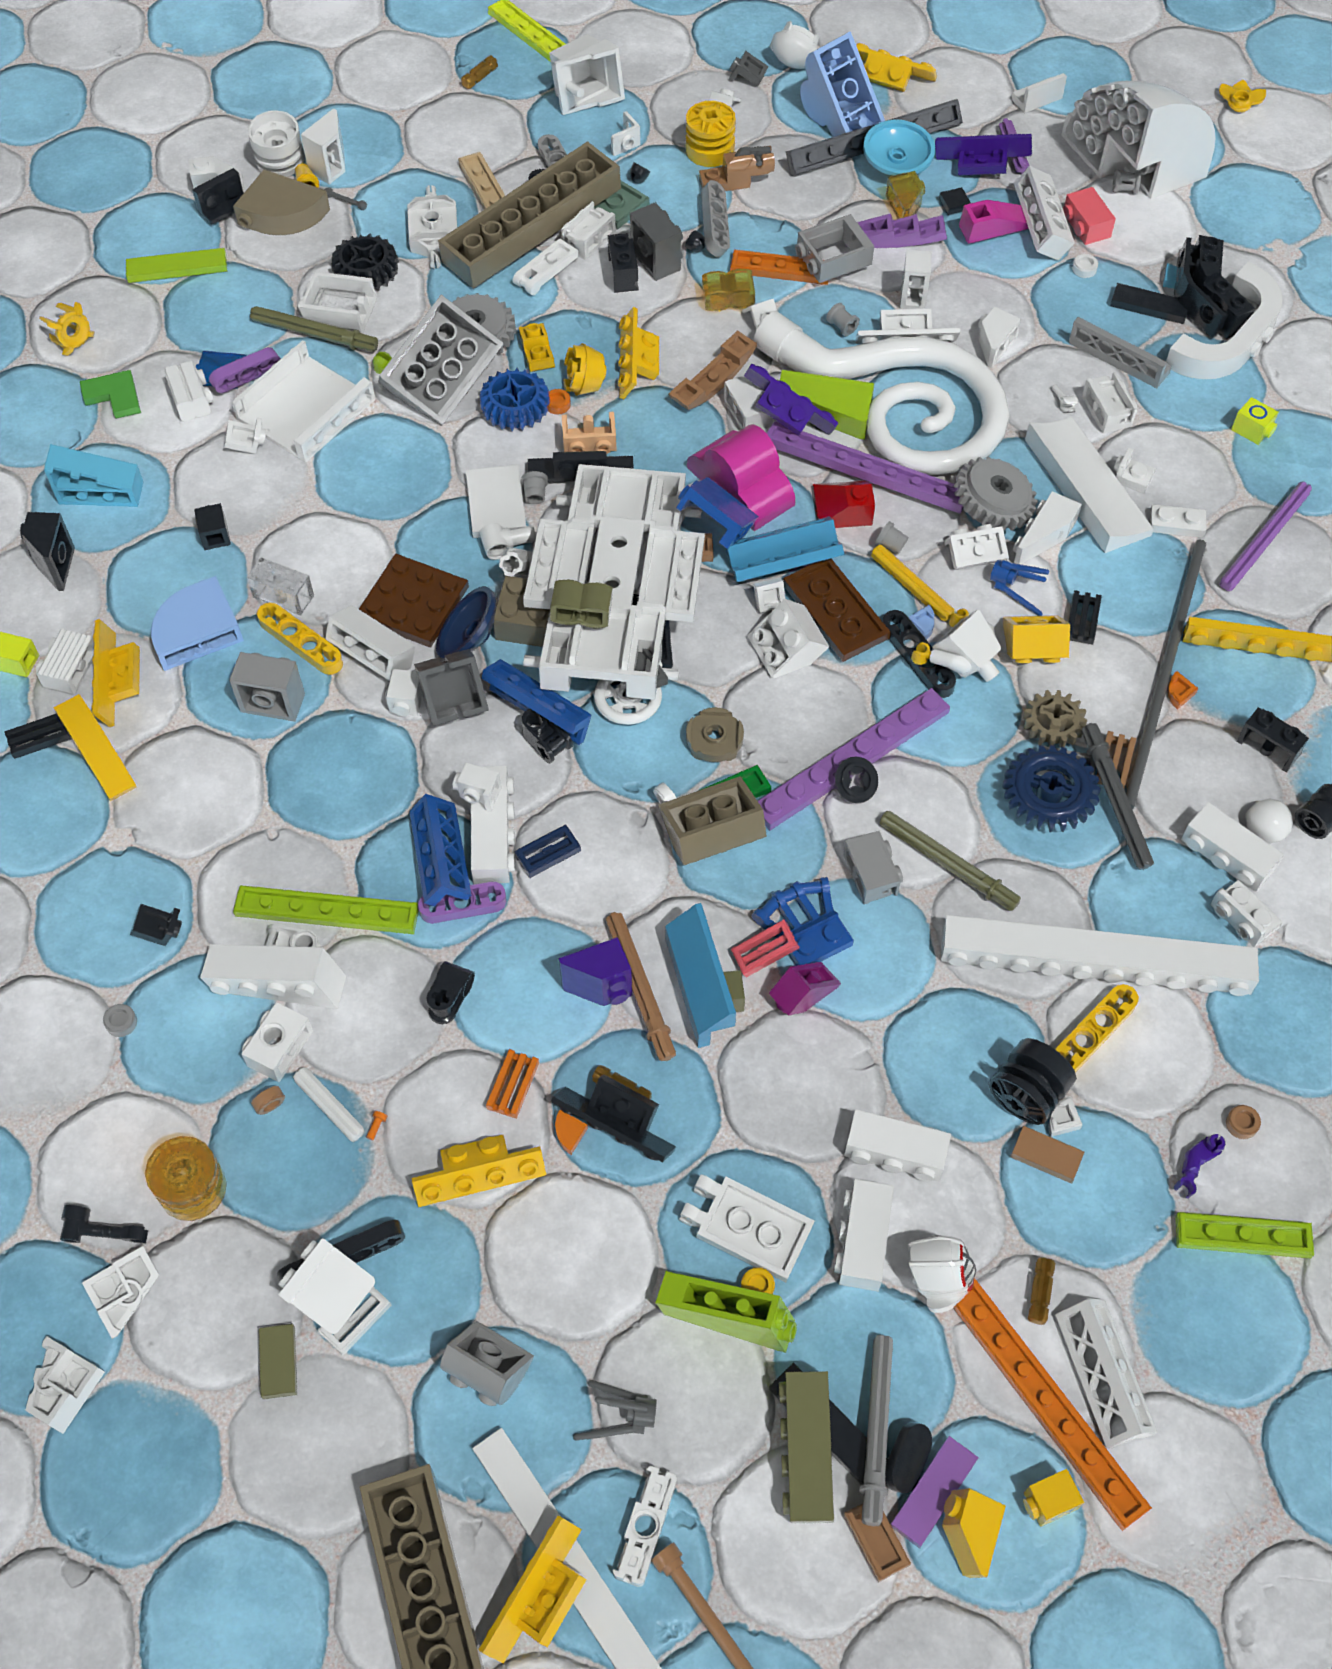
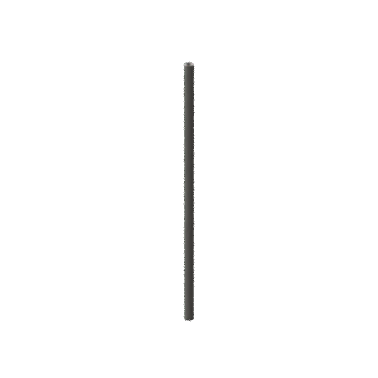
M1197 540L1195 542L1127 787L1126 795L1132 810L1137 800L1206 547L1204 540Z

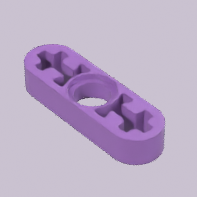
M267 347L217 368L211 373L209 382L218 393H224L261 377L281 358L273 348Z
M486 882L470 885L472 896L469 899L471 903L466 908H457L454 902L458 898L447 894L436 904L435 912H430L429 905L424 904L423 896L418 902V908L421 918L427 923L434 924L499 912L506 905V892L500 883ZM490 893H495L496 901L490 902ZM475 895H479V905H477ZM447 900L449 902L450 910H446L445 901Z

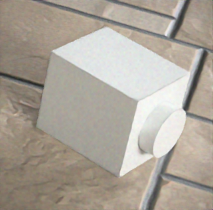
M393 669L386 695L389 712L399 716H418L423 695L416 671Z

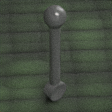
M330 187L324 189L327 191L328 198L335 197L358 206L360 210L367 208V203L364 200L357 201L335 193Z

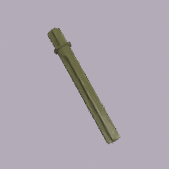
M258 306L250 310V319L252 321L347 345L352 350L358 348L374 352L378 348V339L376 337L362 334L357 329L351 331Z
M886 811L880 819L882 827L985 894L988 901L993 899L1009 911H1013L1019 905L1021 897L1004 886L1001 879H993L893 812Z

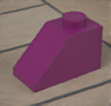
M822 962L790 967L769 994L775 1000L777 1008L790 1016L806 1012L837 989L841 983Z

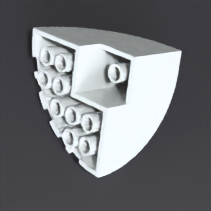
M1118 81L1103 84L1087 90L1083 97L1074 103L1075 108L1073 112L1067 115L1061 136L1099 178L1115 173V170H1125L1127 173L1141 171L1140 188L1152 199L1207 177L1215 148L1213 122L1210 116L1198 104L1171 88L1146 81Z

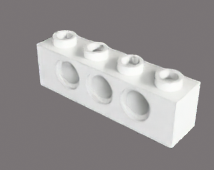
M1028 166L1014 182V186L1036 251L1059 261L1075 242L1051 175Z

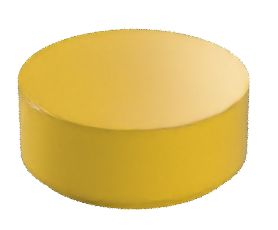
M752 1268L743 1275L741 1288L773 1294L775 1281L772 1274L766 1269Z

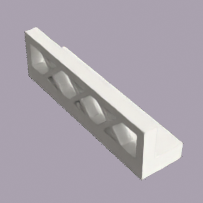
M1089 1298L1055 1314L1106 1448H1113L1134 1438H1147L1158 1433L1105 1300ZM1079 1313L1082 1314L1085 1322L1082 1336L1073 1332L1068 1319ZM1087 1345L1094 1348L1097 1352L1098 1360L1095 1369L1087 1366L1083 1356ZM1100 1379L1108 1382L1111 1388L1108 1403L1099 1399L1096 1388ZM1113 1413L1122 1417L1127 1432L1115 1437L1109 1426Z

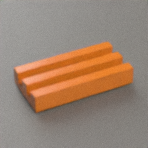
M509 1049L487 1101V1110L517 1119L539 1065V1058L532 1057L531 1059L526 1054L521 1053L519 1055L514 1050ZM517 1062L501 1103L497 1105L496 1103L512 1064ZM523 1066H529L512 1109H509L507 1106Z

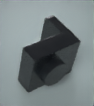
M140 904L130 935L166 946L171 937L177 938L182 925V921L178 920L180 909L174 908L171 913Z

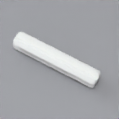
M303 1067L294 1074L295 1083L350 1141L355 1142L363 1136L365 1132L363 1126L308 1068Z

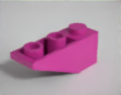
M983 200L964 205L959 222V227L968 244L1029 229L1021 205L993 200Z

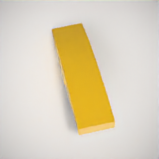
M80 694L53 707L110 802L137 788L131 775Z

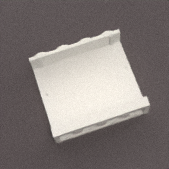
M302 340L282 359L273 364L260 378L256 379L251 386L239 394L232 401V405L238 421L255 425L256 419L261 418V428L266 429L265 438L306 463L374 402L375 395L372 382L365 377L355 385L309 357L306 342Z

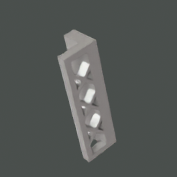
M1077 317L1073 323L1069 344L1156 389L1170 374L1172 366L1167 364L1166 361L1080 317Z

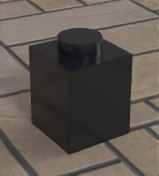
M221 503L195 508L198 532L204 551L231 545L227 521Z

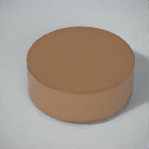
M273 1086L258 1094L252 1100L251 1105L257 1114L264 1115L279 1107L283 1103L285 1095L279 1086Z
M1247 1105L1234 1107L1226 1118L1228 1131L1239 1139L1252 1138L1261 1126V1118L1258 1112Z

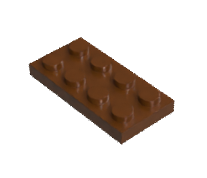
M832 558L815 562L783 578L785 589L796 603L805 605L823 637L842 662L890 639L891 632Z

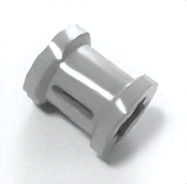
M1115 170L1113 192L1129 190L1133 191V193H1138L1141 171L1123 173L1120 170Z
M842 303L835 304L826 316V321L840 328L841 334L845 337L857 329L860 320L856 315L848 313Z

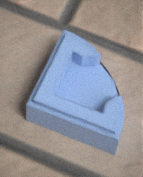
M930 605L908 617L926 640L931 636L935 623L934 612Z

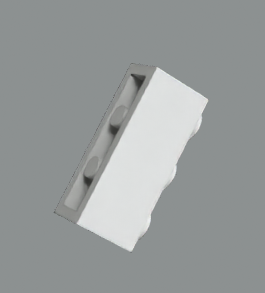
M353 605L329 616L325 639L388 680L391 679L393 669H411L416 645Z
M1209 802L1188 824L1181 839L1190 849L1201 853L1211 860L1217 868L1225 870L1235 877L1237 881L1240 880L1246 887L1255 892L1275 871L1284 855Z
M855 1109L844 1156L849 1157L857 1164L868 1165L872 1163L882 1166L884 1170L891 1173L906 1172L914 1174L917 1179L922 1181H940L951 1134Z
M855 1179L852 1190L846 1189L843 1209H848L849 1215L848 1221H841L839 1240L845 1241L843 1253L837 1252L834 1273H840L839 1285L879 1292L884 1269L894 1185Z

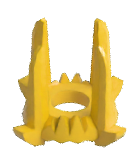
M78 302L74 303V307L64 303H57L56 307L65 311L63 315L59 316L58 322L39 316V319L45 322L47 327L56 329L55 335L49 333V338L63 348L62 355H70L74 348L80 347L88 337H94L95 331L90 330L89 321L83 315L82 306ZM67 326L76 330L73 335H67Z

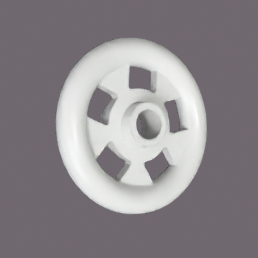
M599 680L595 687L594 701L599 712L608 720L623 725L637 724L649 719L656 713L662 700L661 687L657 688L655 700L650 699L648 704L640 703L642 701L641 698L624 697L626 696V682L620 683L614 689L610 685L614 681ZM613 696L616 704L609 706L606 698ZM623 708H635L636 712L623 713Z

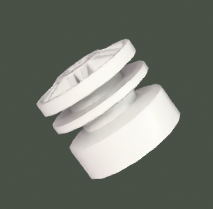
M273 110L261 113L251 121L248 127L251 147L253 148L255 163L259 171L262 172L265 169L285 177L295 174L296 166L304 164L305 161L299 126L295 118L287 112Z

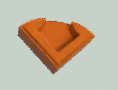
M1178 671L1173 674L1168 685V697L1177 710L1198 691V687Z
M559 1110L555 1121L556 1135L562 1148L572 1155L587 1131L588 1125Z

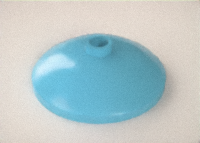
M888 120L876 124L868 131L864 139L863 150L868 162L880 172L895 177H907L916 175L930 166L935 155V143L931 135L923 127L913 122Z

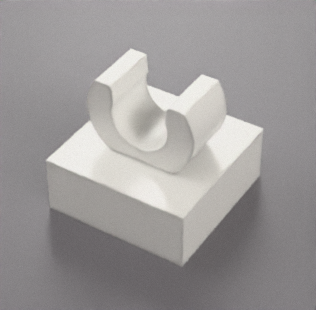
M780 577L754 583L756 605L760 613L774 610L785 599L784 583Z

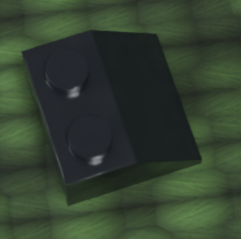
M27 512L25 522L20 526V536L25 540L29 556L33 558L37 568L58 591H64L75 546L60 513Z

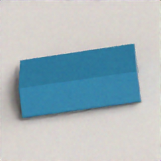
M831 517L743 538L730 548H726L733 575L737 582L845 555L843 545L837 539L834 520Z
M698 903L665 926V940L697 1046L701 1048L710 1045L711 1032L735 1026L736 1011L702 904Z

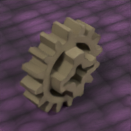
M1045 690L1044 697L1037 693L1033 701H1028L1023 714V720H1025L1023 727L1026 730H1030L1029 738L1036 736L1039 738L1038 745H1042L1044 742H1048L1049 747L1054 744H1059L1060 748L1065 747L1066 742L1074 745L1076 739L1082 737L1081 729L1087 724V719L1084 718L1086 709H1079L1081 701L1072 702V694L1070 693L1063 697L1061 696V690H1057L1055 695H1051L1049 690Z

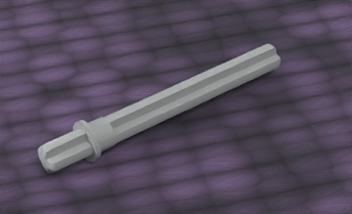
M877 1335L873 1341L864 1483L859 1489V1492L863 1495L862 1523L868 1526H879L883 1520L884 1497L888 1495V1489L885 1487L893 1339L890 1336Z

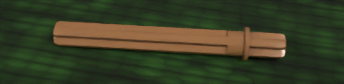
M613 912L606 917V923L612 939L618 937L630 964L632 991L648 1031L646 1034L647 1040L652 1041L660 1061H669L676 1056L675 1048L669 1036L671 1029L664 1023L622 913Z

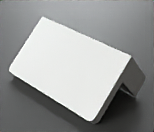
M1062 73L1012 92L1011 100L1024 114L1063 98L1067 76Z

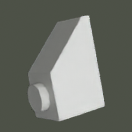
M214 156L189 159L190 176L194 188L234 168ZM235 169V170L239 173L240 180H241V184H242V188H243V192H244V184H243L242 172L239 171V170H237V169Z
M995 306L988 315L984 314L978 324L980 329L978 341L987 366L993 368L1015 341L1021 322L1020 318Z

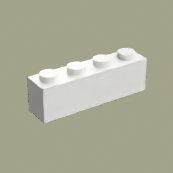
M484 766V768L500 773L502 788L491 812L485 810V805L482 803H471V872L474 885L486 882L510 883V872L515 871L514 853L509 854V845H515L514 827L509 828V820L515 819L514 802H509V794H514V778L508 777L507 766Z

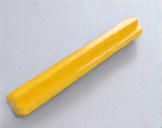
M879 544L872 550L871 557L924 605H930L934 614L945 622L950 619L951 614L955 611L954 608L888 549Z

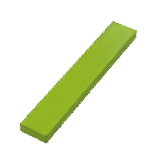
M243 885L239 887L233 910L235 917L404 934L415 933L419 912L418 903Z

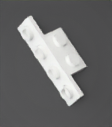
M931 308L881 310L880 330L858 331L856 344H865L896 337H930L953 343L960 335V328L932 329Z

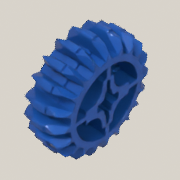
M518 367L515 371H509L506 368L505 373L497 371L495 377L489 376L488 381L483 383L482 390L480 391V407L486 420H491L493 426L499 425L502 430L510 427L512 432L515 428L519 427L523 431L527 425L533 428L534 422L541 423L542 416L547 415V406L550 404L549 389L545 385L543 378H539L537 373L530 374L528 369L521 372Z

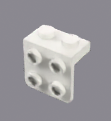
M322 1238L319 1243L313 1240L300 1256L305 1261L297 1271L291 1268L278 1284L283 1288L278 1295L288 1303L293 1304L330 1334H336L375 1285V1279Z

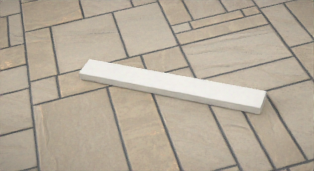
M500 1428L472 1449L538 1549L547 1530L553 1524L557 1515L560 1516V1514L504 1430ZM576 1540L563 1563L587 1580L573 1604L615 1669H662Z

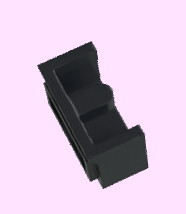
M628 233L607 235L608 260L612 261L614 293L638 291V266L633 239L629 238Z
M1258 707L1246 721L1237 742L1242 745L1251 732L1255 731L1267 739L1260 749L1263 756H1270L1277 746L1289 752L1291 756L1282 768L1287 773L1302 754L1309 738L1297 727L1287 724L1272 712Z

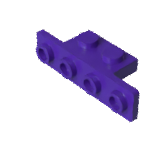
M1032 134L937 137L935 139L936 159H959L958 175L1006 174L1008 157L1032 156Z
M751 364L744 374L746 379L765 391L755 407L796 435H800L808 421L828 435L838 425V422L834 420V417L829 412L821 411L812 404L810 399L796 394L785 382L777 381L769 375L765 368Z

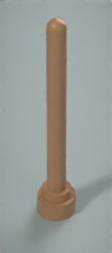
M674 1542L668 1545L651 1562L659 1573L664 1572L666 1577H672L734 1668L754 1669L683 1569L682 1565L684 1562L681 1559L683 1555Z

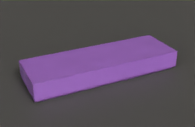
M949 1436L891 1523L892 1528L918 1548H921L943 1514L945 1501L951 1494V1491L959 1489L979 1457Z

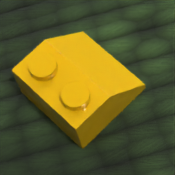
M1060 616L1003 617L1007 655L1015 659L1016 663H1032V659L1043 658L1044 662L1056 663L1060 662V658H1069L1070 623Z

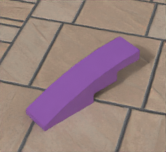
M890 213L857 222L873 243L874 248H899L947 239L943 215L919 221L917 214L893 220Z

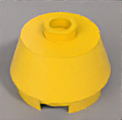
M584 343L568 348L564 365H567L568 378L563 379L565 391L574 392L576 396L599 391L606 377L604 355Z

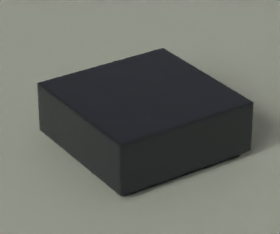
M962 187L943 191L939 194V200L947 215L962 212L964 205L971 204Z

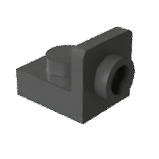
M745 51L741 58L736 57L729 69L732 73L729 80L733 82L736 76L740 74L747 81L758 87L769 66Z

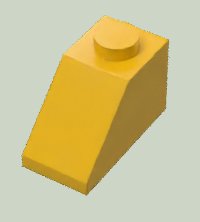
M970 1488L951 1491L944 1504L945 1517L942 1526L963 1576L968 1578H987L1006 1506Z

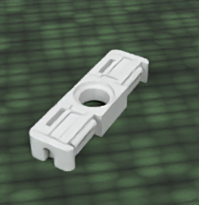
M653 1466L648 1467L646 1470L650 1477L647 1476L639 1502L635 1503L624 1536V1540L628 1541V1543L625 1542L617 1566L619 1571L613 1569L615 1579L636 1587H642L645 1583L677 1484L675 1474L668 1471L662 1473L659 1468ZM649 1516L655 1521L656 1529L651 1535L641 1536L637 1533L635 1523L640 1517Z

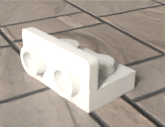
M991 524L977 527V531L967 532V529L955 530L944 541L945 547L949 546L954 570L1009 559L1003 526L992 528Z
M1240 880L1236 881L1226 890L1221 888L1217 891L1210 904L1216 914L1230 923L1236 929L1237 934L1243 940L1248 941L1253 947H1256L1278 930L1283 923Z

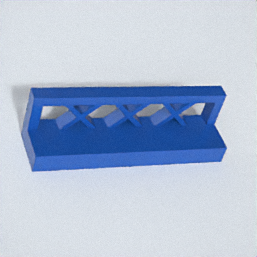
M502 659L483 669L481 679L490 683L489 690L521 710L532 709L558 725L569 734L572 741L580 745L584 742L592 716L590 713L552 690L540 689L538 681Z
M425 794L409 811L424 904L435 907L446 894L467 901L472 894L455 803ZM438 809L446 811L447 820L440 814ZM441 829H443L451 838V843L442 834ZM445 852L453 858L455 866L446 857ZM449 875L454 878L459 887L451 885Z

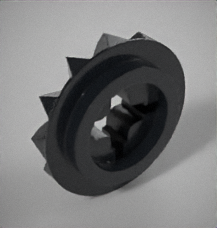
M857 756L849 757L838 764L839 766L833 776L835 777L834 788L838 790L840 798H844L849 803H863L871 799L878 788V774L873 764L867 759ZM861 773L858 779L860 786L855 785L849 788L852 781L850 775L853 776Z

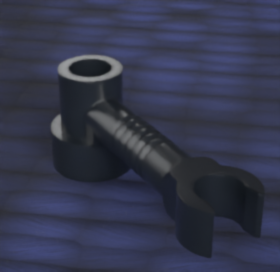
M64 1205L61 1220L64 1221L60 1236L61 1241L80 1243L81 1236L108 1237L145 1244L147 1241L149 1230H144L145 1227L112 1226L88 1223L91 1212L89 1208L77 1205Z

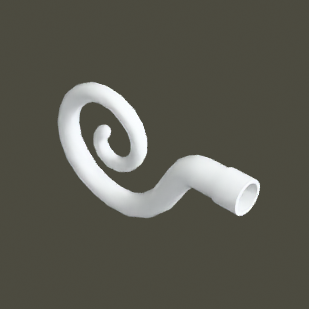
M777 311L770 313L764 318L754 335L753 341L757 343L756 348L778 363L786 364L796 372L853 379L896 367L926 366L950 372L962 379L974 391L980 401L982 410L981 426L976 434L964 444L950 450L921 451L908 448L891 436L886 425V414L895 404L905 400L920 399L929 401L937 406L938 413L924 418L920 426L925 433L938 432L952 422L956 407L949 393L934 384L923 382L900 383L884 389L871 402L866 428L875 450L890 462L928 475L953 474L960 471L965 463L968 464L970 459L976 461L978 457H981L983 460L989 457L1005 436L1010 415L1004 389L995 374L978 357L955 343L930 337H896L851 347L829 349L803 332L801 327Z

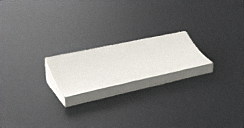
M1073 417L1047 423L1029 422L1025 441L1063 495L1082 504L1079 517L1104 553L1152 536L1154 528Z

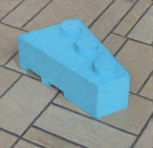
M50 444L44 471L58 504L138 507L144 482L137 464Z

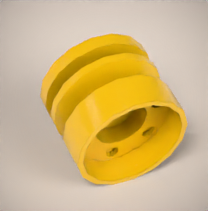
M703 101L689 108L686 114V155L690 161L704 167H717L722 165L724 153L735 152L734 134L736 118L735 112L730 106L718 101Z

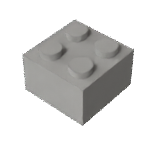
M240 652L230 677V683L240 712L295 722L305 696L296 661H291L284 657L274 658L263 656L259 653Z

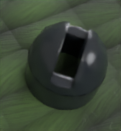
M633 162L629 174L633 181L642 183L647 179L651 171Z
M696 230L689 235L685 243L687 249L696 253L701 252L706 246L705 237Z

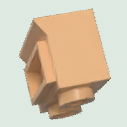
M609 412V426L594 427L593 417L586 415L583 417V428L568 429L567 415H562L564 452L606 451V454L611 451H617L614 412Z

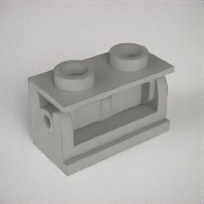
M880 831L845 840L843 855L863 904L885 898L893 894V892L897 896L900 883L903 882L902 872L898 865L894 866L891 859V846L887 840H883Z

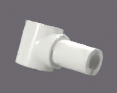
M492 523L484 526L479 532L487 557L491 560H499L500 557L505 556L510 547L513 548L517 545L534 543L536 541L533 525L510 530L509 528L503 529L501 525Z

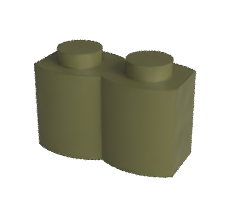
M570 579L555 581L550 606V621L562 625L581 624L591 628L608 627L613 587L599 582L582 584Z

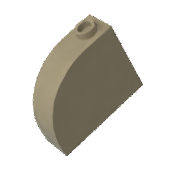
M265 169L233 206L238 225L268 235H290L307 230L320 222L330 210L326 190Z

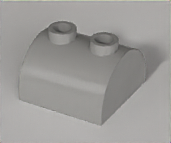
M476 1321L447 1344L441 1359L440 1368L450 1374L449 1379L453 1385L460 1388H467L469 1386L479 1392L478 1398L481 1402L489 1406H495L497 1404H504L511 1397L525 1376L534 1355Z

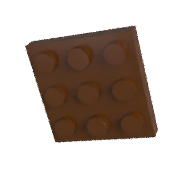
M395 553L359 610L401 637L431 648L447 617L469 588V583L467 579Z

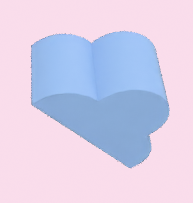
M851 31L807 55L805 69L808 79L802 83L800 95L803 107L813 121L820 126L827 125L833 137L885 121Z

